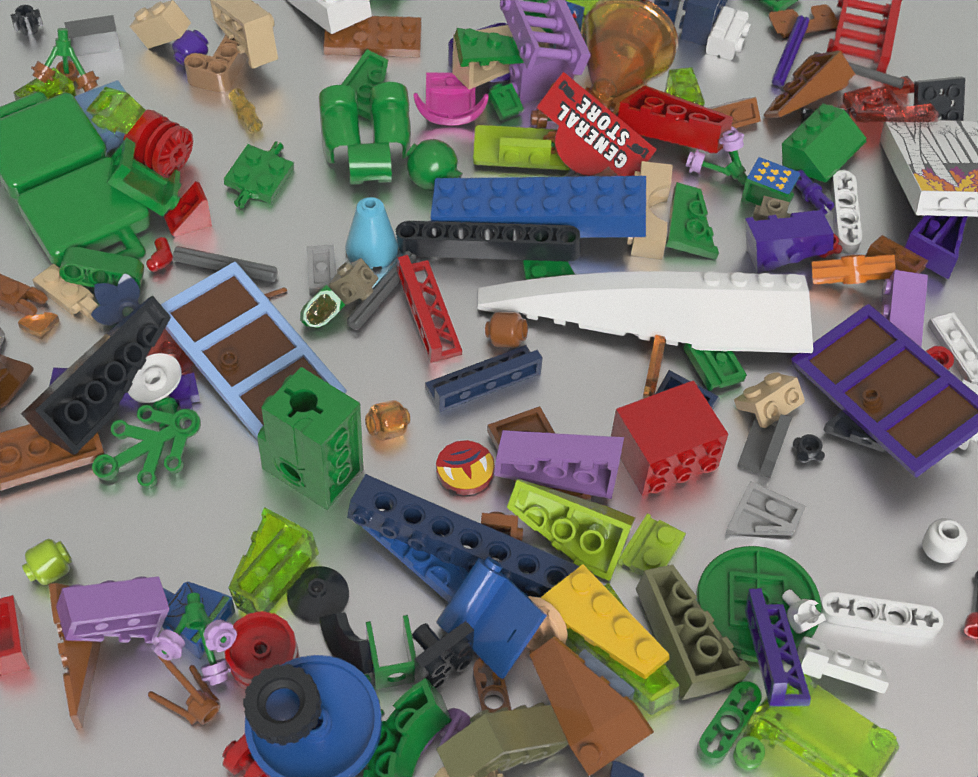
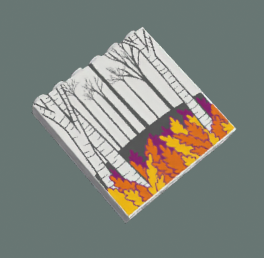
M884 119L880 143L915 214L978 217V121Z

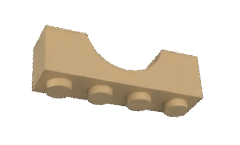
M642 161L640 172L635 171V176H646V237H628L627 244L632 245L631 256L663 259L668 222L655 216L650 208L658 203L668 201L673 165Z

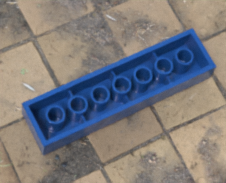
M646 176L435 178L431 221L569 225L576 227L580 231V238L646 237Z

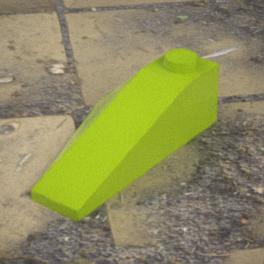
M517 479L507 505L511 512L534 531L541 533L552 543L553 547L558 551L561 550L571 558L575 565L581 566L584 564L593 575L608 581L612 578L635 517L608 506L521 479Z

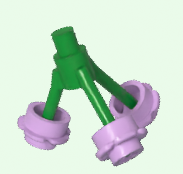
M731 127V130L724 132L723 137L719 140V143L723 145L724 151L729 153L732 160L725 168L703 161L705 153L699 152V149H696L695 153L690 152L686 167H690L689 173L692 171L699 173L702 166L727 176L731 175L743 187L748 176L745 174L746 169L740 161L738 149L744 146V134Z
M190 593L187 595L188 605L185 606V614L182 615L175 630H163L159 637L155 636L153 638V644L156 646L154 651L164 660L180 658L183 652L182 649L185 646V641L180 634L185 627L197 629L209 661L208 664L201 667L203 674L201 679L202 681H209L210 685H215L228 680L227 673L231 672V669L228 667L225 658L216 660L213 651L223 652L230 648L236 640L237 632L233 629V625L230 622H225L224 620L212 621L205 612L204 604L200 601V594Z

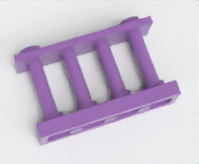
M500 0V9L504 14L526 69L532 70L536 58L539 57L566 60L572 74L582 75L591 54L565 0H549L547 3ZM524 11L545 13L547 18L527 16ZM530 26L552 29L554 34L532 31ZM537 42L559 44L561 49L539 47Z

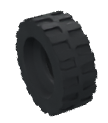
M277 664L269 669L265 668L261 670L258 676L255 675L252 678L251 684L245 690L246 696L243 698L245 716L256 735L260 739H265L267 743L273 745L278 743L280 746L292 742L293 744L297 743L299 739L306 738L313 728L315 729L318 724V717H321L322 710L320 704L322 702L317 685L310 674H306L304 669L300 667L296 668L291 664L283 666ZM278 689H290L299 697L300 705L297 713L288 720L279 721L273 719L266 711L268 697Z

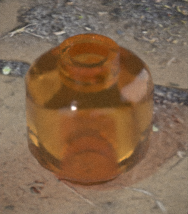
M396 400L372 405L365 416V425L368 433L380 441L403 436L410 423L409 411Z

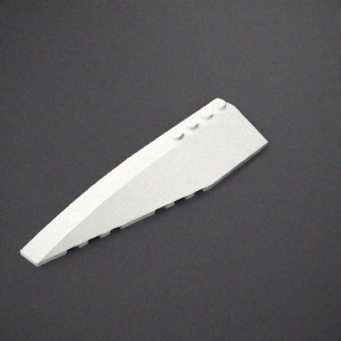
M608 272L538 278L478 288L479 310L519 312L527 316L528 319L538 320L539 316L552 318L555 324L565 325L566 321L579 323V328L621 336L628 332L633 333L639 339L650 341V337L666 339V344L678 346V342L692 344V348L697 350L813 352L810 297L805 275L750 274L741 272Z

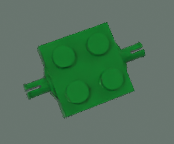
M275 141L269 151L250 144L246 145L224 177V185L240 193L234 201L236 207L240 205V209H243L249 198L260 199L269 204L273 202L294 170V162L278 156L284 148L282 143L279 142L278 144V141Z

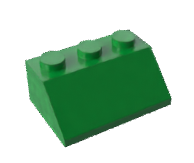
M823 103L782 142V166L795 171L803 170L808 177L826 183L866 143V137L845 110Z

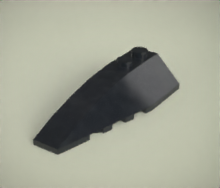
M150 296L75 361L21 415L42 437L73 455L77 454L116 414L120 407V401L124 394L130 390L138 370L142 369L146 362V356L151 348L156 345L171 316L154 296Z

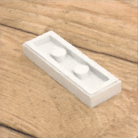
M950 312L930 318L928 326L940 344L953 354L954 365L963 379L977 385L978 347L956 314Z

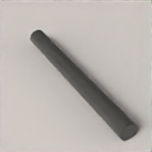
M848 62L856 75L902 89L905 83V79Z

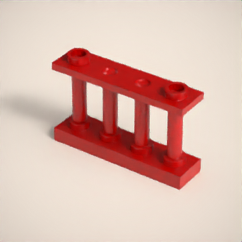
M838 0L837 7L841 9L834 39H829L826 53L841 51L842 54L873 60V63L877 64L876 71L886 73L891 59L902 0H891V3H886V5L862 0ZM847 7L881 14L884 18L883 20L846 13ZM843 23L878 29L881 33L880 35H874L843 28ZM840 37L874 44L876 48L880 49L874 51L842 44L839 41Z

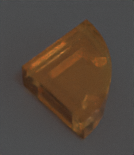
M44 312V314L32 317L27 315L18 321L20 329L42 340L60 320L58 315Z

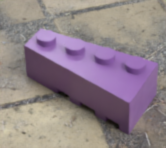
M503 430L496 456L494 476L513 480L521 479L538 485L612 499L624 437Z

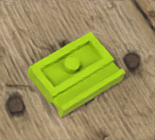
M647 513L621 554L618 564L621 566L624 564L630 568V571L640 576L643 575L645 570L668 566L684 541L686 533L660 519L656 521Z

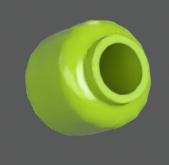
M46 539L25 552L27 563L22 565V568L31 582L37 579L40 584L49 585L67 575L70 571L69 564L73 561L61 541L56 543L52 539Z

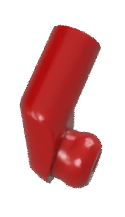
M165 237L155 240L154 244L157 251L146 262L148 269L152 272L165 268L173 260L168 240Z

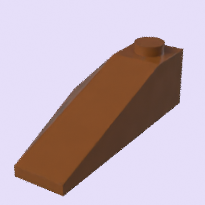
M52 583L49 584L53 621L57 625L60 640H64V642L57 644L63 668L68 670V672L63 673L70 718L77 730L83 728L101 642L65 640L56 605L62 588H67L69 585Z
M556 636L529 654L569 746L589 776L654 733L637 705L627 696L623 697L615 691L606 678L596 675L585 665V661Z

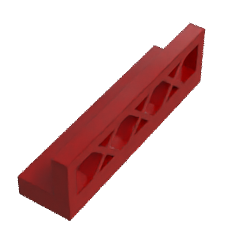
M408 255L398 257L397 274L430 363L462 355L461 345L429 261L411 264ZM425 271L427 278L423 284L418 282L415 272ZM423 292L435 297L432 306L426 304ZM432 314L443 319L444 323L440 329L435 327L431 317ZM440 337L451 341L453 348L442 351Z

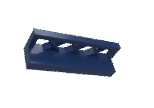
M524 345L425 382V388L438 412L441 413L540 375L543 357L538 349L530 352L528 347Z

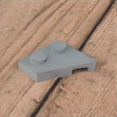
M750 481L728 525L726 533L729 535H793L806 506Z

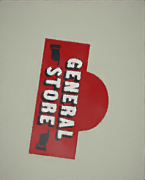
M565 72L560 75L536 107L559 126L555 136L557 153L561 160L577 173L595 175L609 167L619 176H635V171L640 172L642 161L648 162L657 150Z

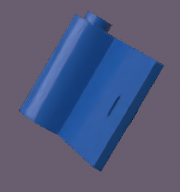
M487 557L485 560L479 558L436 620V623L445 632L450 633L467 621L474 629L473 651L499 678L504 679L547 614L501 572L503 568L501 564L490 557Z

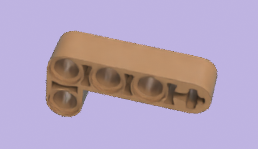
M225 35L213 57L193 53L185 58L187 81L194 87L220 93L226 92L234 84L249 57L246 53L240 54L237 50L239 44L234 38L229 39Z

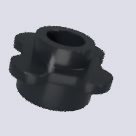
M806 434L801 438L797 437L794 439L793 446L797 449L798 454L796 458L799 462L806 463L810 460L820 462L824 459L825 453L821 451L823 444L817 436Z

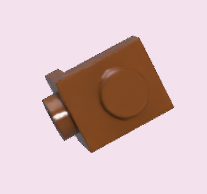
M502 512L482 513L481 524L520 541L523 540V528H518V516L505 515Z

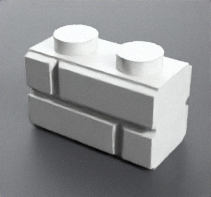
M726 6L721 8L708 37L707 54L720 55L721 58L732 60L736 52H741L745 40L742 37L747 38L751 24L747 23L749 17L747 12L735 11L733 8Z

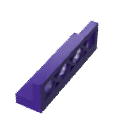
M749 589L745 614L769 706H810L811 697L784 605H766L762 589ZM769 616H777L779 621L772 625ZM775 637L785 642L781 648L777 646ZM782 661L792 666L788 672L784 671ZM787 684L797 689L799 694H786Z

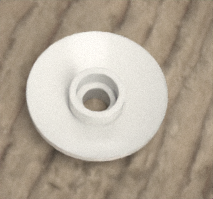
M158 353L145 358V364L141 370H138L132 381L133 384L128 391L131 398L141 403H152L167 397L174 391L180 382L182 370L179 362L171 355Z

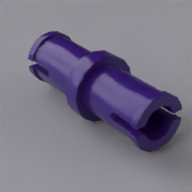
M803 170L797 171L800 173V179H798L795 186L802 192V197L807 202H811L818 210H822L824 215L828 213L825 206L831 211L834 207V202L822 192V187L818 183H814Z

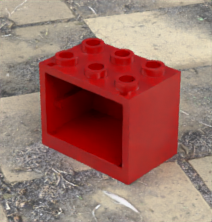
M694 380L617 408L611 437H624L620 459L642 496L651 492H661L667 486L677 482L684 483L702 472L710 473L714 471L720 464L729 435Z

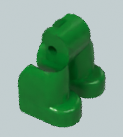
M384 82L371 89L370 118L374 143L362 144L360 139L356 91L346 85H333L324 88L319 93L322 146L326 161L334 163V149L347 145L350 185L363 184V181L378 180L379 183L392 182L389 143L396 142L402 145V159L408 158L406 154L411 144L407 87L398 82Z

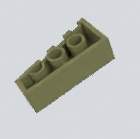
M672 564L645 570L636 587V591L657 642L670 654L669 660L666 663L681 699L685 700L734 688L738 683L742 682L751 670L744 660L740 661L732 650L734 648L733 644L727 636L723 638L714 626L713 622L715 620L708 611H703L695 600L697 596L675 566Z
M541 702L530 708H527L526 705H521L513 710L504 707L493 713H490L489 710H483L470 718V725L436 748L449 777H472L473 775L474 777H486L489 775V772L500 769L502 772L520 763L524 765L553 756L569 745L552 705H545Z

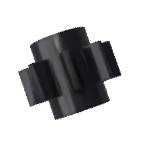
M30 5L18 6L15 14H11L14 30H20L23 35H33L38 32V26H43L39 9L34 10Z

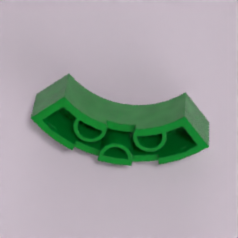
M426 678L415 684L394 703L393 707L395 710L388 717L385 724L382 725L378 746L368 762V769L364 770L363 777H413L415 766L425 746L438 731L452 721L442 695Z

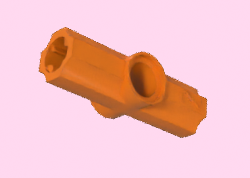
M895 254L867 257L865 255H848L840 257L841 259L812 261L813 284L818 285L842 282V284L865 283L867 280L888 279L896 270Z

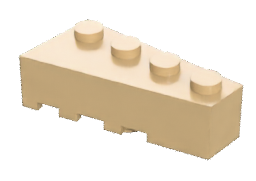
M508 25L476 30L486 33L495 32L500 35L513 37ZM530 26L532 31L545 32L540 27ZM453 34L452 73L469 90L509 73L510 64H502L499 61H490L489 65L480 66L478 62H470L468 67H460L455 34ZM537 42L539 47L549 48V43Z

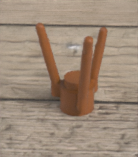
M158 656L167 669L191 694L186 701L188 710L153 691L148 693V697L185 717L191 725H194L197 721L201 725L211 721L221 708V705L218 703L220 700L212 693L206 682L202 681V676L196 667L190 665L189 670L201 690H196L171 660H164Z

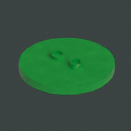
M742 546L721 553L707 565L697 585V597L695 599L703 611L710 613L715 620L713 622L714 626L723 638L727 636L733 644L734 648L732 650L737 657L752 662H758L745 614L749 589H762L766 605L783 604L786 615L790 606L783 600L782 596L787 590H792L801 600L808 599L818 602L815 607L821 613L820 595L808 572L791 557L766 547ZM769 616L772 625L779 621L777 616ZM819 624L802 633L795 632L790 625L797 650L803 637L813 638ZM775 637L777 646L781 648L785 642Z

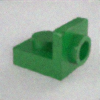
M502 83L497 84L489 89L487 104L492 102L500 121L523 112L524 107L512 83L504 86Z

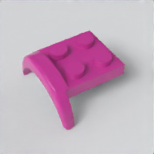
M426 72V104L420 99L418 93L413 94L416 107L421 115L432 123L445 126L464 125L474 121L481 115L488 102V94H484L481 101L476 105L475 87L469 90L453 73Z

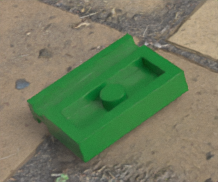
M685 343L684 351L708 391H712L713 388L718 386L723 388L745 381L747 374L733 351L697 350L692 348V344Z

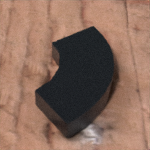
M342 612L319 618L325 642L333 657L350 663L363 674L373 673L369 641L361 639L354 634L349 625L347 614Z

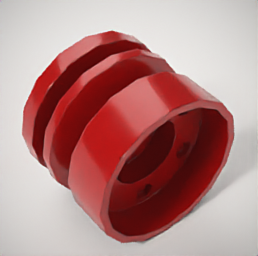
M150 109L139 113L132 120L124 135V140L128 138L136 143L133 158L165 178H169L175 170L180 171L184 167L193 148V135L189 129L170 121L166 116Z

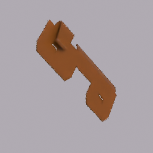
M827 4L811 6V12L815 19H810L805 33L837 28L838 20L831 7ZM793 9L770 12L769 19L777 34L780 33L783 38L789 37L799 16L798 13Z

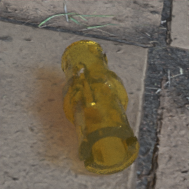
M235 89L232 90L228 97L236 108L237 117L243 120L250 133H254L252 126L256 132H259L263 127V123L256 114L254 104L248 101L242 89H237L240 96H238Z

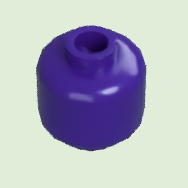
M186 30L182 37L176 39L172 44V49L175 53L173 57L180 65L184 66V60L190 54L199 53L207 55L209 52L207 46L209 42L199 31Z

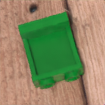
M126 138L112 155L107 183L163 217L169 209L173 210L180 200L178 196V191L181 187L179 182L180 172L175 170L166 179L133 158L136 143Z

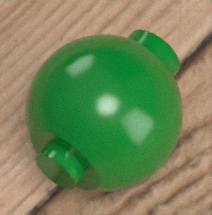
M427 139L421 141L418 145L414 143L406 154L409 158L407 161L408 174L411 180L424 190L434 191L435 178H461L463 175L462 172L457 170L458 159L455 151L444 141Z

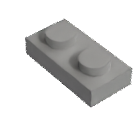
M334 245L307 246L309 295H315L325 284L329 287L328 284L335 277Z

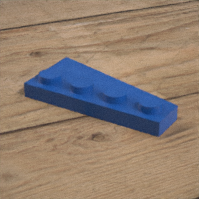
M362 526L448 603L469 573L463 567L452 563H444L432 554L417 551L404 542L387 538L381 532L367 526Z

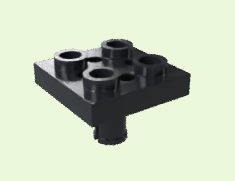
M960 76L914 81L913 120H938V118L942 117L940 120L964 121L965 78Z
M467 621L456 627L442 639L433 632L428 623L420 625L412 634L413 639L424 650L423 653L414 658V685L426 678L437 690L446 682L450 674L454 671L460 672L464 670L472 661L474 629Z

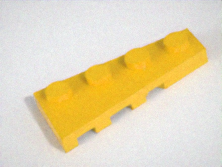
M584 564L540 597L550 603L560 613L567 629L571 628L594 647L597 645L609 653L611 658L643 679L649 677L669 660L670 654Z

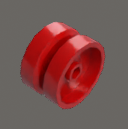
M263 611L247 614L233 624L237 637L232 646L224 651L225 660L231 669V675L236 683L245 690L251 684L252 678L255 675L258 676L261 670L269 669L277 664L282 665L287 661L300 657L296 637L289 623L277 614Z

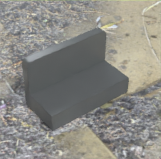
M781 414L777 426L769 425L766 428L760 427L758 421L754 420L740 456L738 467L771 478L792 418Z

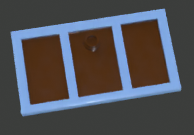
M237 262L229 264L161 304L171 316L170 321L165 327L167 332L257 441L258 433L264 425L261 409L264 401L270 395H274L282 387L285 379L289 375H294L300 367H303L343 393L347 392L345 387Z

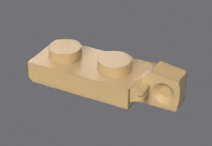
M52 264L32 279L37 289H40V291L71 315L80 311L90 320L94 319L91 313L98 306L93 301L95 299L94 296L84 286L63 280L59 273L60 268L55 264Z

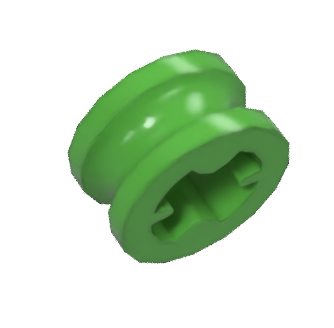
M749 736L741 738L733 752V759L737 766L747 771L757 769L765 756L763 743L759 739ZM745 747L751 748L750 752H756L753 760L747 759L748 755L745 757L742 755Z

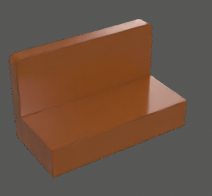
M756 97L743 98L709 107V109L733 117L731 127L734 128L761 122Z

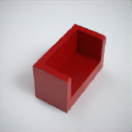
M14 595L0 598V676L30 669L22 612Z

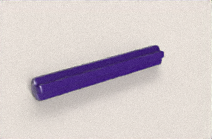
M802 15L797 17L771 81L773 85L782 87L785 84L810 21L808 17H803Z

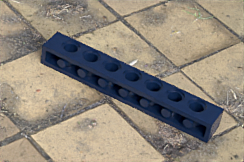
M367 474L364 475L350 500L347 518L360 526H367L381 532L387 538L404 542L417 551L432 554L444 563H452L470 572L479 558L483 560L487 557L499 559L500 561L497 562L503 567L501 572L528 597H542L554 587L549 582L557 585L580 567ZM520 570L527 571L529 574L523 573Z

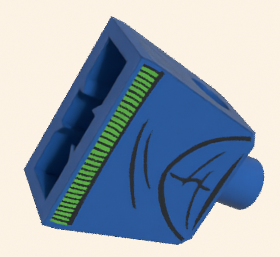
M184 582L175 594L163 588L169 606V611L162 625L164 630H175L182 615L185 614V606L188 605L187 595L190 593L200 594V601L204 604L205 612L212 621L224 620L228 622L235 613L231 596L195 583ZM185 627L180 634L185 641L184 647L194 656L201 659L205 649L199 631Z

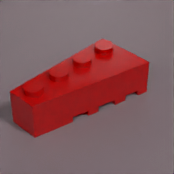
M646 85L622 100L618 117L639 135L704 150L708 153H718L723 149V145L719 143V140L723 137L724 132L731 130L733 121L731 116Z

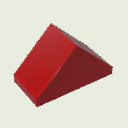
M195 181L180 198L176 207L164 216L172 236L177 237L212 226L208 200L200 182Z

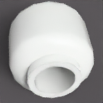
M948 518L935 520L923 537V550L928 557L936 562H953L961 555L966 546L967 533L957 521Z

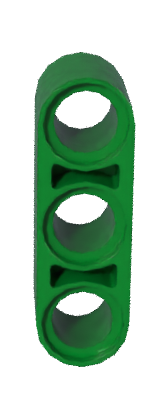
M70 247L64 253L59 273L66 282L94 287L97 283L118 286L122 275L128 274L135 280L140 289L145 269L143 263L133 257L81 247Z

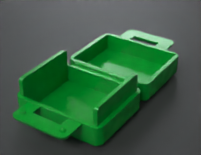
M35 92L0 106V181L9 196L16 202L22 217L50 262L60 268L64 253L70 247L100 251L120 241L126 249L115 254L133 257L138 260L143 258L146 250L136 234L150 226L149 210L145 205L107 183L112 157H107L104 141L75 97L70 93H62L48 99L44 93Z

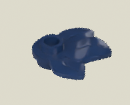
M128 274L122 275L118 286L107 283H97L94 286L95 297L100 306L91 313V316L100 324L109 326L121 322L125 318L123 315L125 308L130 307L134 311L140 306L138 303L140 296L139 286Z

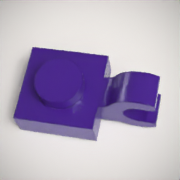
M194 373L181 375L179 384L169 394V397L174 398L181 409L193 410L192 403L200 402Z

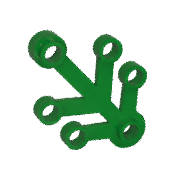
M150 405L141 406L137 411V417L143 424L150 425L158 422L168 425V427L159 432L128 425L124 420H116L111 425V433L117 439L123 440L129 437L142 441L115 457L107 454L98 456L92 464L94 474L102 480H111L117 476L119 468L148 453L143 470L138 473L137 480L142 487L146 489L153 488L158 481L155 472L164 444L174 438L170 455L164 459V466L170 473H179L184 467V462L181 458L187 439L196 435L201 427V419L194 410L181 409L175 414L154 410ZM144 412H152L148 419H143ZM184 421H191L190 427L182 428ZM119 426H125V431L123 433H116V430ZM177 459L179 461L178 465L175 468H170L169 463ZM106 465H112V470L109 473H103ZM151 474V481L143 483L144 476Z

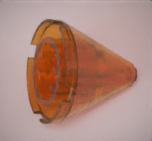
M599 0L588 11L581 27V35L591 54L587 62L592 90L595 96L601 100H612L661 77L669 70L676 56L678 35L675 26L661 8L648 0L645 4L636 0Z

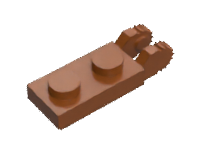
M0 274V306L34 317L38 309L32 303L27 302V299L44 305L48 300L47 295L40 291V289L38 290L33 286L30 287Z

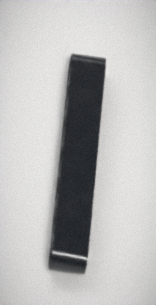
M403 221L395 229L401 254L405 251H410L416 257L569 262L578 259L581 254L580 231L576 227L569 225Z

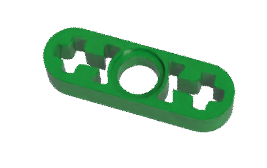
M742 681L731 691L700 737L697 753L702 761L708 764H718L724 760L762 700L761 690L756 684L750 681ZM748 693L751 695V699L746 702L741 711L737 706L741 697ZM725 715L735 717L738 721V727L733 730L725 728L721 723V717ZM718 734L722 739L717 750L711 753L707 750L708 744H712Z

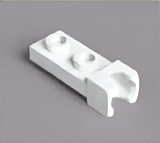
M803 637L798 647L797 653L804 674L819 679L824 674L885 694L889 680L884 667L878 662L870 659L863 661L854 658L843 650H829L826 648L825 642L810 637Z

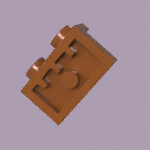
M883 235L870 245L865 255L867 257L895 254L896 270L919 274L928 263L927 259Z

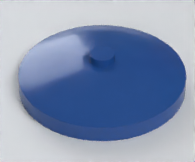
M303 656L280 665L291 664L293 667L304 669L306 674H310L317 685L321 697V717H318L317 726L310 731L306 738L303 737L294 744L292 742L280 746L278 743L273 745L267 743L265 739H260L255 731L252 730L245 716L246 741L259 768L268 777H355L374 755L382 731L380 703L370 681L355 666L331 656ZM278 689L268 697L266 711L275 720H288L299 709V697L290 689Z

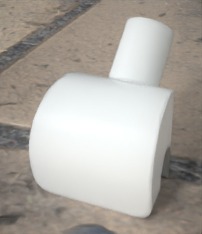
M787 590L783 594V600L790 606L787 616L795 632L802 633L827 620L824 614L816 609L815 605L818 602L808 599L801 600L792 590Z

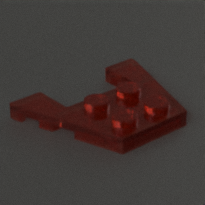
M908 76L899 77L905 79L902 89L882 83V87L871 90V87L867 86L843 93V104L849 109L856 122H938V111L932 104L905 107L896 96L914 93V83Z

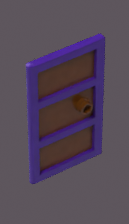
M870 304L865 305L813 343L812 353H798L791 358L792 364L915 478L978 433V395Z

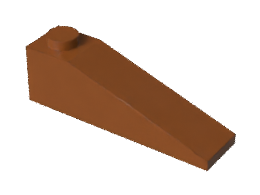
M841 51L810 55L792 74L795 79L791 83L788 82L784 85L785 93L777 96L763 115L766 119L779 118L831 93L840 91L848 86V81L855 73Z

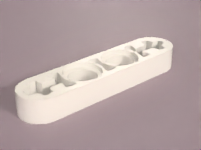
M839 170L833 175L830 185L831 199L834 202V230L839 238L838 245H841L843 248L842 252L852 254L857 252L862 241L856 178L851 172ZM842 182H844V185H846V188H845V189H842V187H843V183H842ZM839 199H847L851 204H842ZM841 218H849L853 221V224H845L841 221ZM847 234H850V236H849L850 242H849L848 239L846 238V235H847Z
M830 592L821 601V613L826 617L827 620L825 621L836 625L932 638L938 634L944 622L942 614L930 606L839 592ZM831 603L836 604V609L839 610L838 613L833 612L832 607H830ZM848 605L852 606L849 615H848L849 609H847ZM857 608H869L873 613V618H862L858 614ZM891 611L899 612L904 617V623H894L890 620L888 613ZM924 617L928 618L929 623L933 624L931 627H928L926 621H923Z

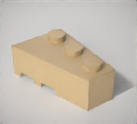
M210 0L215 22L229 39L234 38L239 44L237 50L240 54H247L249 57L248 64L252 69L278 59L273 32L275 23L269 12L252 0Z

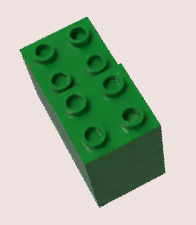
M300 367L294 375H289L283 382L282 387L274 395L267 397L262 405L264 425L257 436L261 465L263 470L325 510H328L364 470L360 402L303 367Z

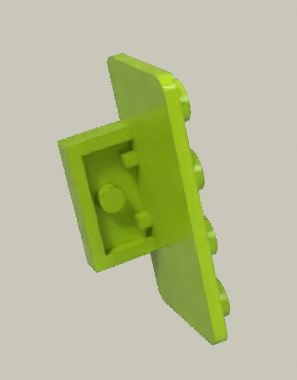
M477 125L475 127L473 163L476 165L570 170L557 153L551 154V140H543L544 135H548L549 131L558 129Z

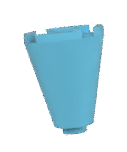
M367 197L360 200L357 204L346 240L345 251L351 263L362 258L371 270H373V267L381 266V269L386 268L395 261L398 255V242L382 201L374 197Z

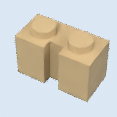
M174 0L165 3L160 1L151 8L146 9V7L138 10L134 15L135 20L130 25V28L149 49L181 38L191 22Z

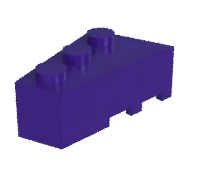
M822 210L791 213L790 217L779 219L776 215H768V220L754 221L753 217L745 218L746 249L757 274L773 271L777 267L798 263L805 258L823 255L833 250L834 233Z
M925 215L910 233L905 248L927 259L926 268L949 280L959 257V249L968 216Z

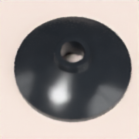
M314 566L302 570L294 576L287 588V603L290 610L296 617L308 623L320 624L319 618L342 613L349 601V587L345 578L336 570L325 566ZM316 587L323 588L320 592L312 591Z

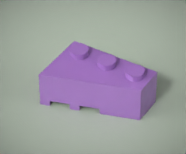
M894 270L890 278L884 281L881 314L922 347L928 275Z
M140 576L132 580L117 582L107 580L100 584L84 586L81 584L71 585L67 588H62L56 605L65 640L102 642L104 636L118 637L119 642L129 643L130 637L144 638L145 643L153 644V638L158 636L169 611L159 576L149 578Z

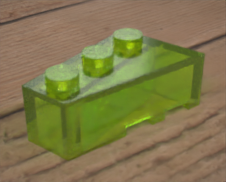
M266 507L262 511V520L257 531H253L250 538L252 542L247 554L242 556L228 587L237 609L246 614L261 611L270 612L319 554L311 531Z

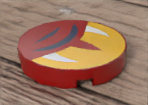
M469 440L456 441L447 445L439 453L436 461L437 478L442 486L447 490L456 491V494L473 495L485 490L493 479L495 472L494 458L489 450L480 443Z

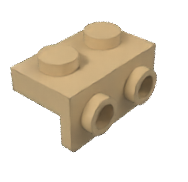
M775 372L765 376L764 380L756 386L746 388L743 394L734 399L738 410L755 413L759 426L766 428L779 420L781 414L786 415L802 405L805 399L797 377Z

